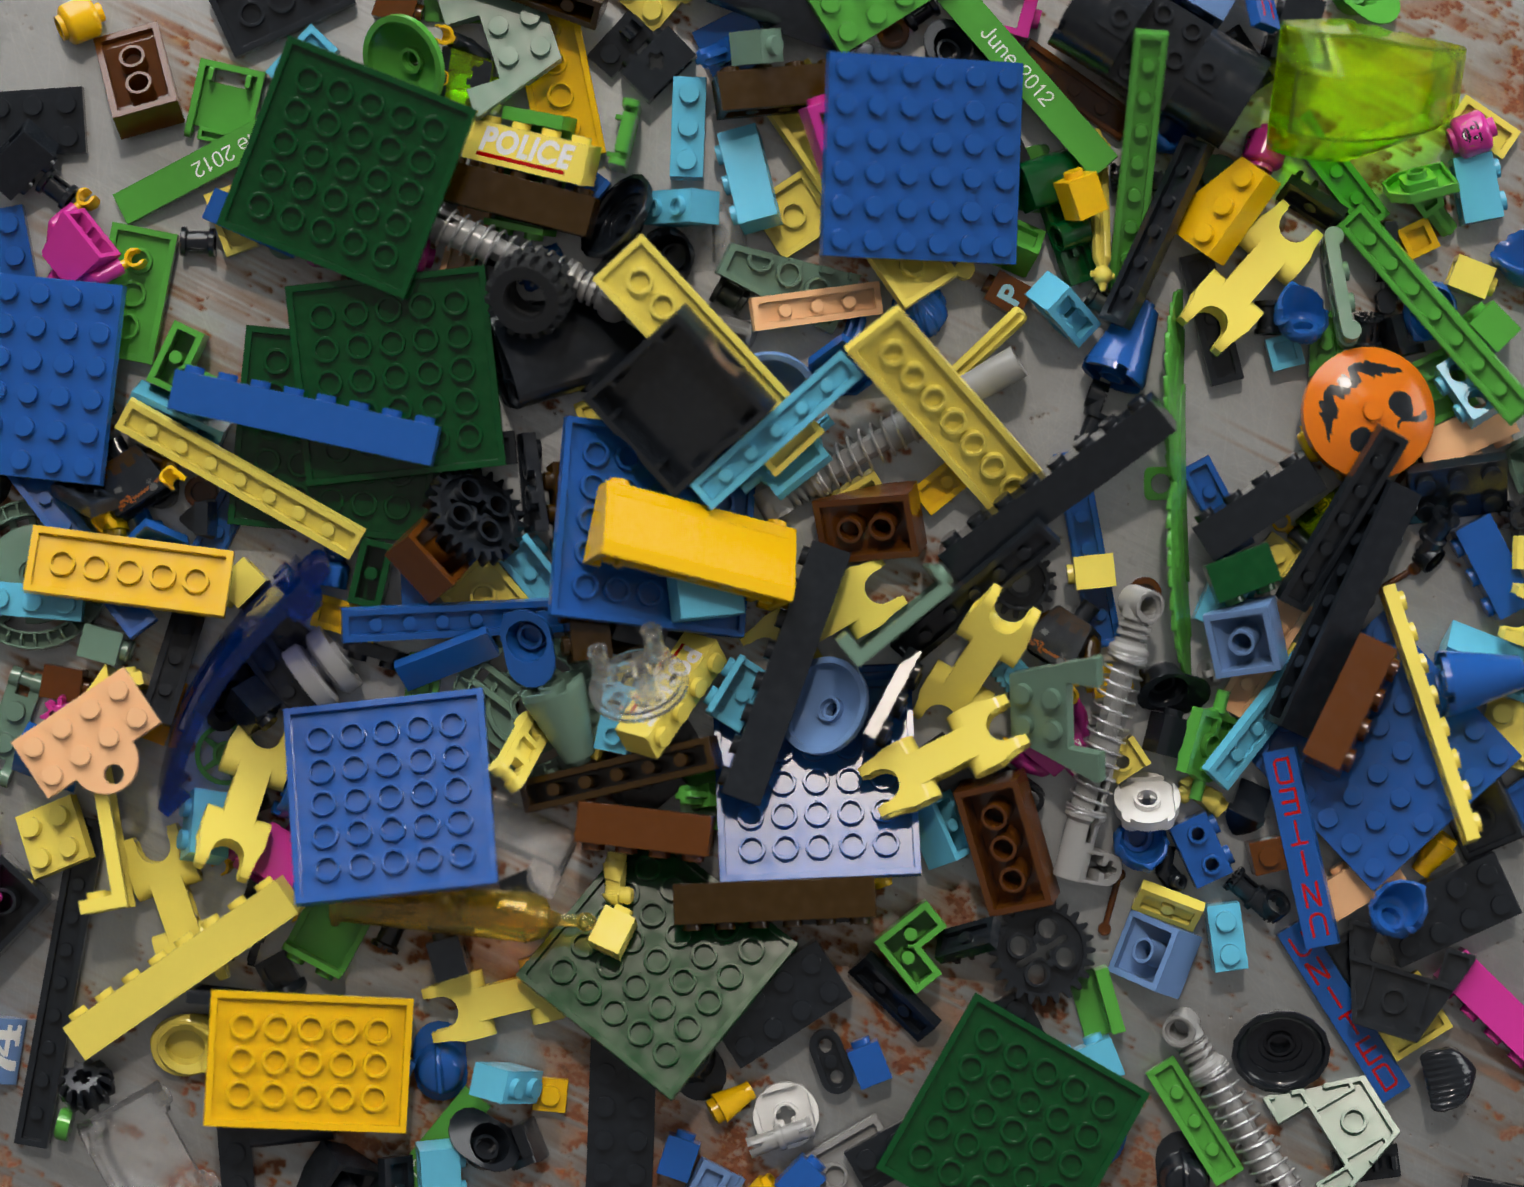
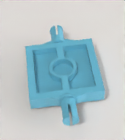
M827 413L817 421L825 431L835 425ZM819 437L776 477L763 464L740 485V488L747 494L762 482L770 487L781 501L831 462L833 458L823 447L822 439Z

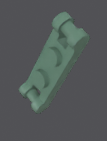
M1331 226L1326 229L1320 243V253L1336 340L1342 349L1349 350L1356 345L1362 328L1358 322L1353 320L1352 316L1356 309L1355 298L1352 292L1348 293L1346 281L1350 279L1349 266L1347 261L1342 262L1340 251L1344 233L1341 228Z
M16 665L13 666L10 672L8 684L0 704V759L6 760L4 767L0 769V786L4 788L9 787L15 772L11 769L15 748L11 742L22 735L29 721L32 722L40 699L39 692L42 681V674L35 673V675L26 673L24 668ZM20 684L30 688L28 697L17 693Z

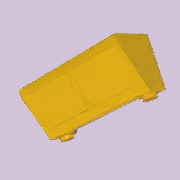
M613 477L598 485L583 559L584 564L600 567L602 561L613 564L615 568L626 566L743 596L746 597L748 602L757 600V608L769 611L793 602L796 577L797 529L786 527L787 523L779 519L763 521L717 508L711 510L706 505L629 486L630 482L622 478Z

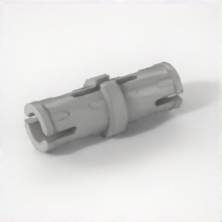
M809 1117L782 1127L778 1124L773 1126L774 1130L745 1138L748 1147L759 1143L762 1144L749 1150L752 1159L779 1148L781 1151L788 1149L787 1145L811 1137L814 1138L813 1128L799 1132L800 1129L812 1125Z

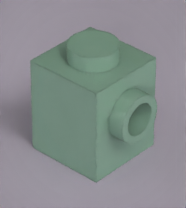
M781 28L729 32L732 66L784 62V44Z

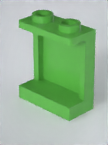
M369 900L305 906L306 908L300 914L288 939L281 947L287 951L286 957L300 965L307 962L317 967L315 973L329 981H333L334 977L340 980L344 976L380 909V906Z

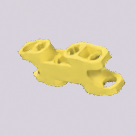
M1284 199L1274 208L1261 215L1239 243V246L1248 254L1232 273L1225 278L1214 268L1190 294L1184 309L1176 319L1180 325L1184 326L1199 313H1209L1216 317L1221 331L1218 339L1210 349L1215 356H1218L1229 345L1239 340L1263 315L1264 312L1252 301L1269 281L1275 277L1284 286L1291 282L1310 261L1316 246L1323 237V234L1316 229L1301 242H1290L1285 239L1280 232L1279 224L1280 219L1290 205Z
M871 560L867 563L845 569L819 642L847 626L855 640L882 626L895 612L908 604L903 595L884 604H877L867 597L865 582L872 573L886 565L883 560ZM789 603L780 608H784L787 610ZM780 608L765 615L752 629L745 633V637L740 639L743 646L763 637L776 640L780 628L774 625ZM818 647L813 659L823 657Z
M994 583L982 597L973 603L955 633L969 642L953 667L938 659L925 678L913 709V717L919 720L926 710L934 705H943L955 712L972 702L993 698L995 693L982 685L998 660L1014 668L1027 648L1041 611L1032 607L1022 620L1017 622L1003 620L995 610V603L1002 587Z
M1005 694L983 701L972 702L950 714L946 721L952 732L920 748L913 736L902 738L882 748L873 758L858 768L864 781L883 774H891L899 780V790L896 796L878 808L883 820L917 812L935 803L943 796L937 783L970 766L976 779L986 777L1006 767L1015 757L1031 746L1026 734L1017 735L1008 740H997L990 735L989 727L992 720L1011 706Z
M238 724L225 745L218 771L233 776L223 808L209 803L206 805L196 834L193 867L203 869L210 852L214 848L228 847L237 854L239 859L236 881L246 884L255 863L265 850L272 824L257 820L266 788L282 792L287 780L284 732L277 746L266 749L257 746L252 741L251 735L249 736Z
M178 822L166 826L170 841V851L163 861L149 859L144 854L141 844L136 837L124 840L128 876L134 893L139 902L154 898L165 930L164 933L152 936L151 938L155 955L163 949L167 954L177 948L173 942L189 931L195 936L203 930L200 924L208 919L201 920L189 886L203 881L202 870L193 867V862L180 860L181 849H177L176 842L178 832L182 828ZM228 962L214 971L219 981L231 977Z
M531 956L518 960L520 969ZM482 968L474 969L467 975L435 983L421 989L423 999L446 997L451 999L458 1008V1018L454 1024L437 1029L431 1033L433 1043L448 1041L468 1042L495 1035L497 1030L494 1018L526 1010L530 1011L533 1025L565 1018L563 1014L517 977L485 983Z

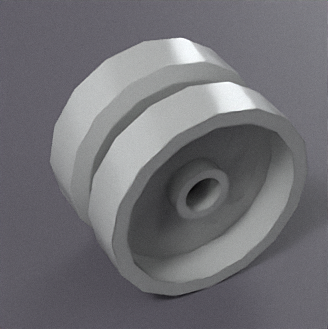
M321 626L316 627L306 635V644L313 656L303 646L293 644L281 653L294 677L316 705L339 703V696L331 683L332 681L342 692L351 694L363 685L349 657Z

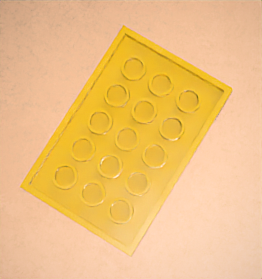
M211 990L203 1126L406 1133L414 999Z

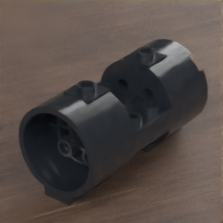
M1071 0L1062 15L1058 28L1054 29L1047 44L1128 93L1134 29L1168 31L1169 37L1160 114L1217 149L1225 140L1272 64L1269 60L1171 0Z

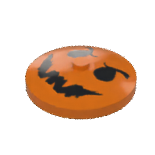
M1358 347L1333 356L1321 365L1310 378L1301 402L1302 430L1309 447L1326 467L1344 477L1347 476L1378 423L1399 433L1410 441L1388 478L1410 467L1422 455L1434 429L1435 406L1426 380L1408 360L1382 348Z

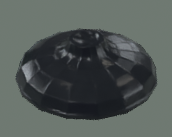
M632 174L620 180L601 198L602 202L592 239L581 237V250L587 257L605 259L620 252L621 249L641 234L653 201L652 187L643 174Z
M1276 1009L1260 1013L1242 1026L1234 1038L1231 1057L1236 1072L1249 1085L1265 1092L1287 1093L1291 1092V1090L1305 1088L1320 1077L1329 1063L1331 1047L1326 1032L1314 1019L1297 1011Z

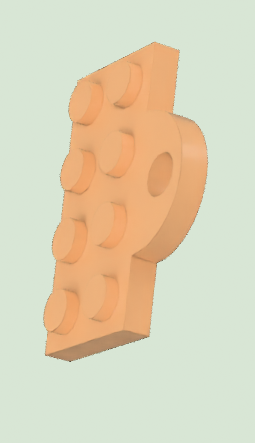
M122 667L12 741L11 744L48 799H51L76 781L91 792L109 795L124 790L134 781L140 767V754L135 741L162 724V721L127 669ZM112 765H119L124 771V777L118 784H110L106 779V771Z

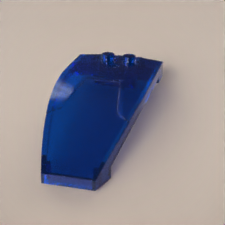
M313 549L302 560L295 555L288 563L284 562L274 572L273 578L229 623L199 666L182 699V706L170 734L160 771L157 802L158 809L166 817H169L191 797V794L181 786L190 776L184 769L204 720L231 677L253 650L287 616H290L295 622L299 619L304 624L321 607L322 591L320 584L325 580V577H328L331 570L329 568L330 564H328V557H326L327 554L322 549Z

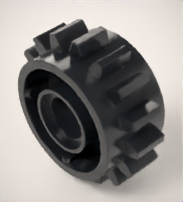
M1050 560L1040 561L1025 574L1029 578V587L1026 591L1017 592L1011 585L998 596L995 605L998 603L1002 605L1001 614L1004 615L1010 609L1012 610L1013 618L1017 619L1020 611H1024L1026 616L1032 607L1041 612L1044 611L1041 603L1043 601L1051 603L1052 598L1047 594L1049 590L1057 589V586L1050 584V579L1056 576V572H1048L1046 569L1051 563Z

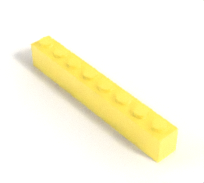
M281 875L273 880L271 876H268L254 886L257 893L246 899L244 894H242L227 905L230 911L220 918L216 912L200 924L203 930L193 936L191 931L187 932L173 942L177 948L167 954L163 949L147 960L150 965L149 968L143 972H140L138 968L134 969L121 978L123 986L115 991L111 986L94 997L98 1002L89 1009L84 1004L69 1014L68 1017L71 1022L65 1025L63 1030L84 1060L89 1059L306 908L295 905L294 890L285 877Z

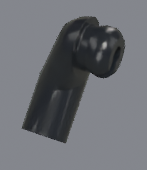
M1169 845L1166 858L1155 867V874L1166 888L1182 891L1187 886V878L1173 864L1176 847Z

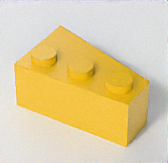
M1242 156L1192 196L1176 234L1206 256L1224 266L1281 183Z

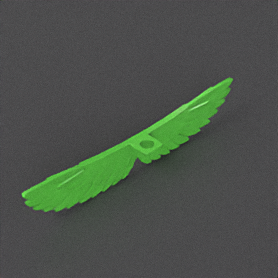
M1177 289V291L1173 292L1172 302L1169 304L1167 332L1164 333V366L1166 376H1163L1165 395L1163 397V405L1176 421V432L1164 440L1167 467H1149L1144 471V495L1148 500H1167L1166 528H1168L1166 547H1168L1167 567H1169L1168 588H1170L1171 632H1174V648L1177 649V662L1180 663V669L1184 674L1192 675L1190 641L1192 631L1188 590L1190 570L1186 482L1184 326L1176 321L1183 310V289ZM1157 474H1164L1170 480L1169 489L1164 493H1157L1152 488V479Z

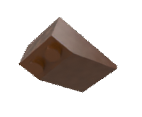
M157 21L93 38L112 118L121 140L185 122L178 91Z
M917 480L883 483L812 501L818 541L851 553L848 562L919 557L927 544Z
M422 516L384 555L430 604L454 586L471 565H468L467 556L463 555L459 560H456V551L454 549L446 553L445 547L447 543L445 541L436 543L435 539L439 535L438 532L428 531L433 521L424 519Z

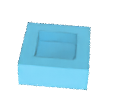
M1283 335L1264 340L1272 372L1305 364L1301 344L1291 342Z

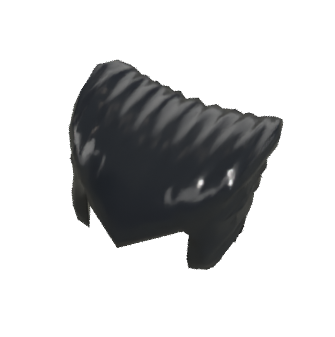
M672 227L657 228L647 234V239L677 272L687 280L693 267L695 251L686 235L679 229Z
M1451 1046L1431 1049L1421 1054L1419 1059L1432 1110L1444 1113L1462 1105L1469 1097L1476 1078L1477 1069L1473 1063L1460 1053L1457 1048Z

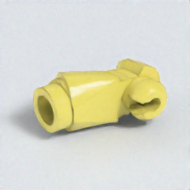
M1190 776L1184 777L1178 782L1181 803L1183 804L1190 801L1188 796L1190 795L1194 780ZM1207 785L1205 786L1202 802L1194 800L1216 818L1227 809L1229 803L1225 800L1226 798L1222 792Z
M607 852L605 863H602L604 879L606 881L605 893L602 896L613 906L615 904L621 906L623 904L629 905L634 900V890L631 887H625L627 854Z

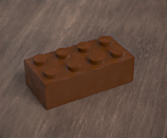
M1360 632L1302 752L1304 762L1340 778L1343 771L1350 772L1357 757V751L1354 750L1357 741L1362 743L1365 741L1371 728V720L1368 718L1372 711L1378 713L1386 697V690L1383 687L1386 681L1393 682L1400 668L1401 660L1397 659L1398 649Z
M1025 768L996 773L979 779L973 778L961 781L953 794L989 917L1053 905L1060 893V888L1056 875L1053 874V864Z
M578 801L574 841L582 842V849L601 851L605 850V845L615 846V853L635 855L638 854V849L649 850V857L668 859L671 858V853L682 854L681 860L701 863L704 862V857L713 856L717 816L592 801Z

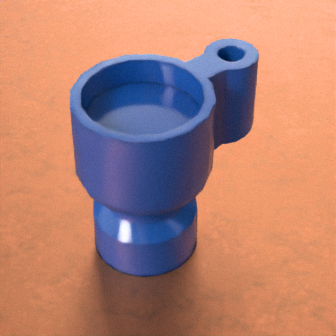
M324 546L326 557L318 562L314 584L346 590L350 574V567L345 561L346 558Z

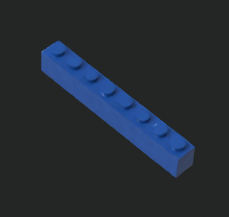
M187 364L184 371L175 369L167 409L434 466L442 427L434 425V418L416 415L415 420L412 421L401 418L402 411L384 407L382 414L369 411L370 404L350 400L349 407L336 404L337 397L317 393L316 399L303 397L304 390L284 386L283 392L270 390L271 383L251 379L250 385L237 382V375L218 372L217 378L204 375L205 368Z

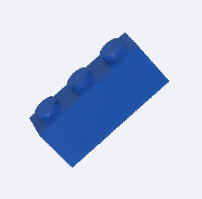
M1491 513L1483 514L1452 530L1450 534L1453 539L1449 541V544L1457 558L1463 557L1468 567L1464 572L1473 588L1478 586L1483 596L1479 601L1485 614L1488 617L1493 616L1495 620H1503L1524 609V599L1510 592L1513 583L1524 584V577L1520 569H1512V554Z

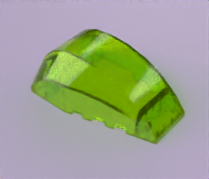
M1346 18L1282 20L1266 148L1269 151L1293 158L1346 162L1385 150L1438 129L1451 121L1459 105L1467 49L1462 45L1427 37L1424 39L1413 36L1410 33L1394 32L1371 24L1364 25Z

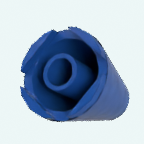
M1146 299L1144 300L1131 331L1111 324L1084 358L1082 364L1084 372L1092 379L1100 380L1102 377L1110 381V388L1127 394H1139L1140 390L1142 391L1146 385L1159 316L1158 312L1154 309L1155 305Z
M1449 650L1436 651L1434 654V665H1440L1441 671L1438 672V675H1435V683L1442 711L1446 710L1445 717H1454L1524 689V662H1522L1520 656Z

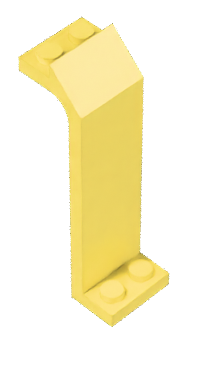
M105 664L88 690L119 669L115 670L114 667ZM136 666L125 667L140 690L148 689L151 679L149 674L136 669ZM110 766L106 771V779L110 784H115L113 769ZM94 793L111 890L86 893L87 900L78 901L81 915H93L136 907L134 890L128 876V863L124 845L125 838L117 793L109 795Z

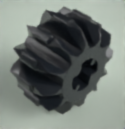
M89 1058L84 1063L75 1060L74 1067L64 1068V1076L58 1078L59 1096L73 1113L80 1110V1112L86 1115L90 1109H94L99 1113V1105L110 1104L109 1096L116 1093L115 1077L101 1059L94 1062Z

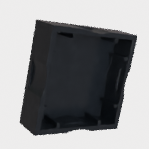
M687 303L682 305L582 398L614 434L618 435L632 447L641 463L673 497L678 495L706 470L713 460L727 447L736 443L777 404V401Z

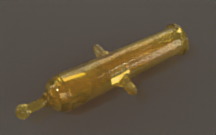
M474 888L329 904V918L332 926H339L341 922L516 942L540 940L553 927H578L586 932L591 931L596 925V919L591 913L585 912L579 915L556 912L551 909L549 901L544 896L529 891Z

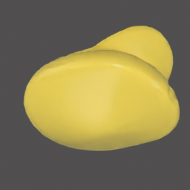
M201 1013L180 1014L161 1021L154 1029L150 1038V1050L155 1063L164 1071L176 1076H194L206 1073L209 1015Z

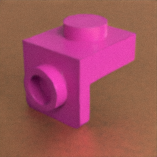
M1024 0L1017 28L1004 25L1019 43L1020 41L1027 42L1031 28H1038L1042 10L1036 9L1038 0Z

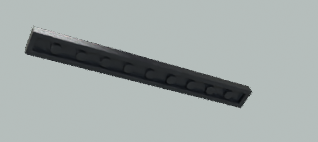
M84 817L96 857L63 870L14 1139L16 1144L43 1149L49 1147L59 1093L58 1078L62 1076L69 1038L63 1027L71 1022L68 1015L74 1010L91 916L80 914L78 901L87 900L86 893L95 892L103 850L99 820Z

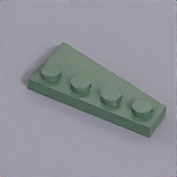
M734 243L728 244L715 271V274L758 297L858 284L862 276ZM839 320L812 323L810 325L827 334H833Z

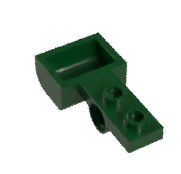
M1064 148L1020 163L1019 198L1025 214L1040 210L1063 281L1072 287L1093 280V277H1090V271H1093L1096 265L1092 259V252L1089 243L1092 241V229L1087 219L1083 221L1065 220L1053 185L1054 182L1064 178V172L1082 167L1069 151Z

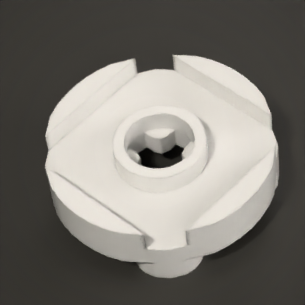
M1151 772L1136 773L1127 778L1126 783L1120 787L1118 785L1115 789L1114 811L1121 820V825L1124 829L1128 831L1151 832L1169 830L1174 826L1175 819L1180 812L1181 796L1177 786L1173 782L1172 786L1165 782L1164 776ZM1143 799H1149L1154 804L1144 805L1141 803H1143Z
M780 1081L769 1085L758 1095L753 1109V1122L758 1134L774 1130L773 1126L778 1124L781 1127L788 1125L785 1124L783 1119L778 1120L776 1114L781 1112L782 1106H787L789 1110L794 1109L796 1115L791 1117V1123L809 1117L812 1125L800 1129L799 1132L811 1128L815 1132L819 1121L818 1104L813 1094L802 1084ZM809 1138L787 1145L788 1149L799 1147L806 1143Z

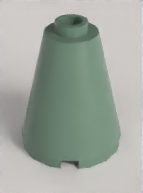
M571 670L555 674L546 684L536 688L527 687L520 694L522 703L565 764H572L573 767H578L591 761L590 756L594 754L595 748H593L594 739L585 677L582 671L579 673L578 670Z

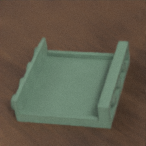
M924 563L922 567L934 583L859 644H856L844 630L833 637L858 668L953 591L949 584L954 580L942 565Z

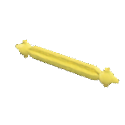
M1099 128L1095 129L1098 132V134L1105 140V142L1111 147L1110 143H1108L1106 138L1103 137L1101 130ZM1108 166L1098 174V178L1109 209L1091 217L1092 259L1096 268L1090 271V277H1093V280L1098 284L1100 292H1105L1107 284L1115 278V274L1108 267L1111 261Z

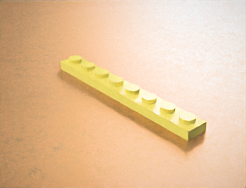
M134 397L129 399L114 427L348 560L353 555L366 531V528Z
M1395 583L1383 586L1378 594L1462 844L1464 846L1474 843L1480 838L1479 832L1483 831L1482 823L1478 813H1472L1468 802V800L1472 799L1471 790L1466 780L1461 781L1457 769L1461 768V761L1457 750L1450 748L1447 736H1450L1448 722L1445 717L1439 716L1436 705L1440 704L1438 692L1434 685L1429 686L1425 674L1429 672L1428 663L1425 655L1418 653L1415 644L1418 641L1416 627L1413 622L1408 623L1404 612V610H1408L1406 597L1402 590L1397 591Z

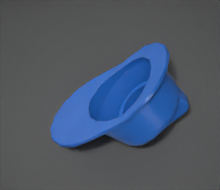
M518 609L510 612L502 620L500 626V638L509 674L517 683L525 687L536 688L542 686L552 678L556 668L553 646L554 637L551 625L544 617L530 610Z
M445 1021L427 1023L418 1031L413 1044V1059L417 1060L414 1067L417 1086L427 1097L441 1101L457 1096L466 1085L468 1075L465 1042L448 1041L433 1043L431 1035L433 1031L452 1025Z

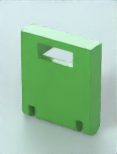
M200 58L184 136L192 138L194 127L198 126L197 139L213 142L257 119L267 73ZM217 70L246 76L245 89L216 83Z
M624 97L622 102L623 114H616L615 120L621 121L614 148L615 153L607 151L606 157H609L608 165L611 171L627 174L642 108L640 101Z

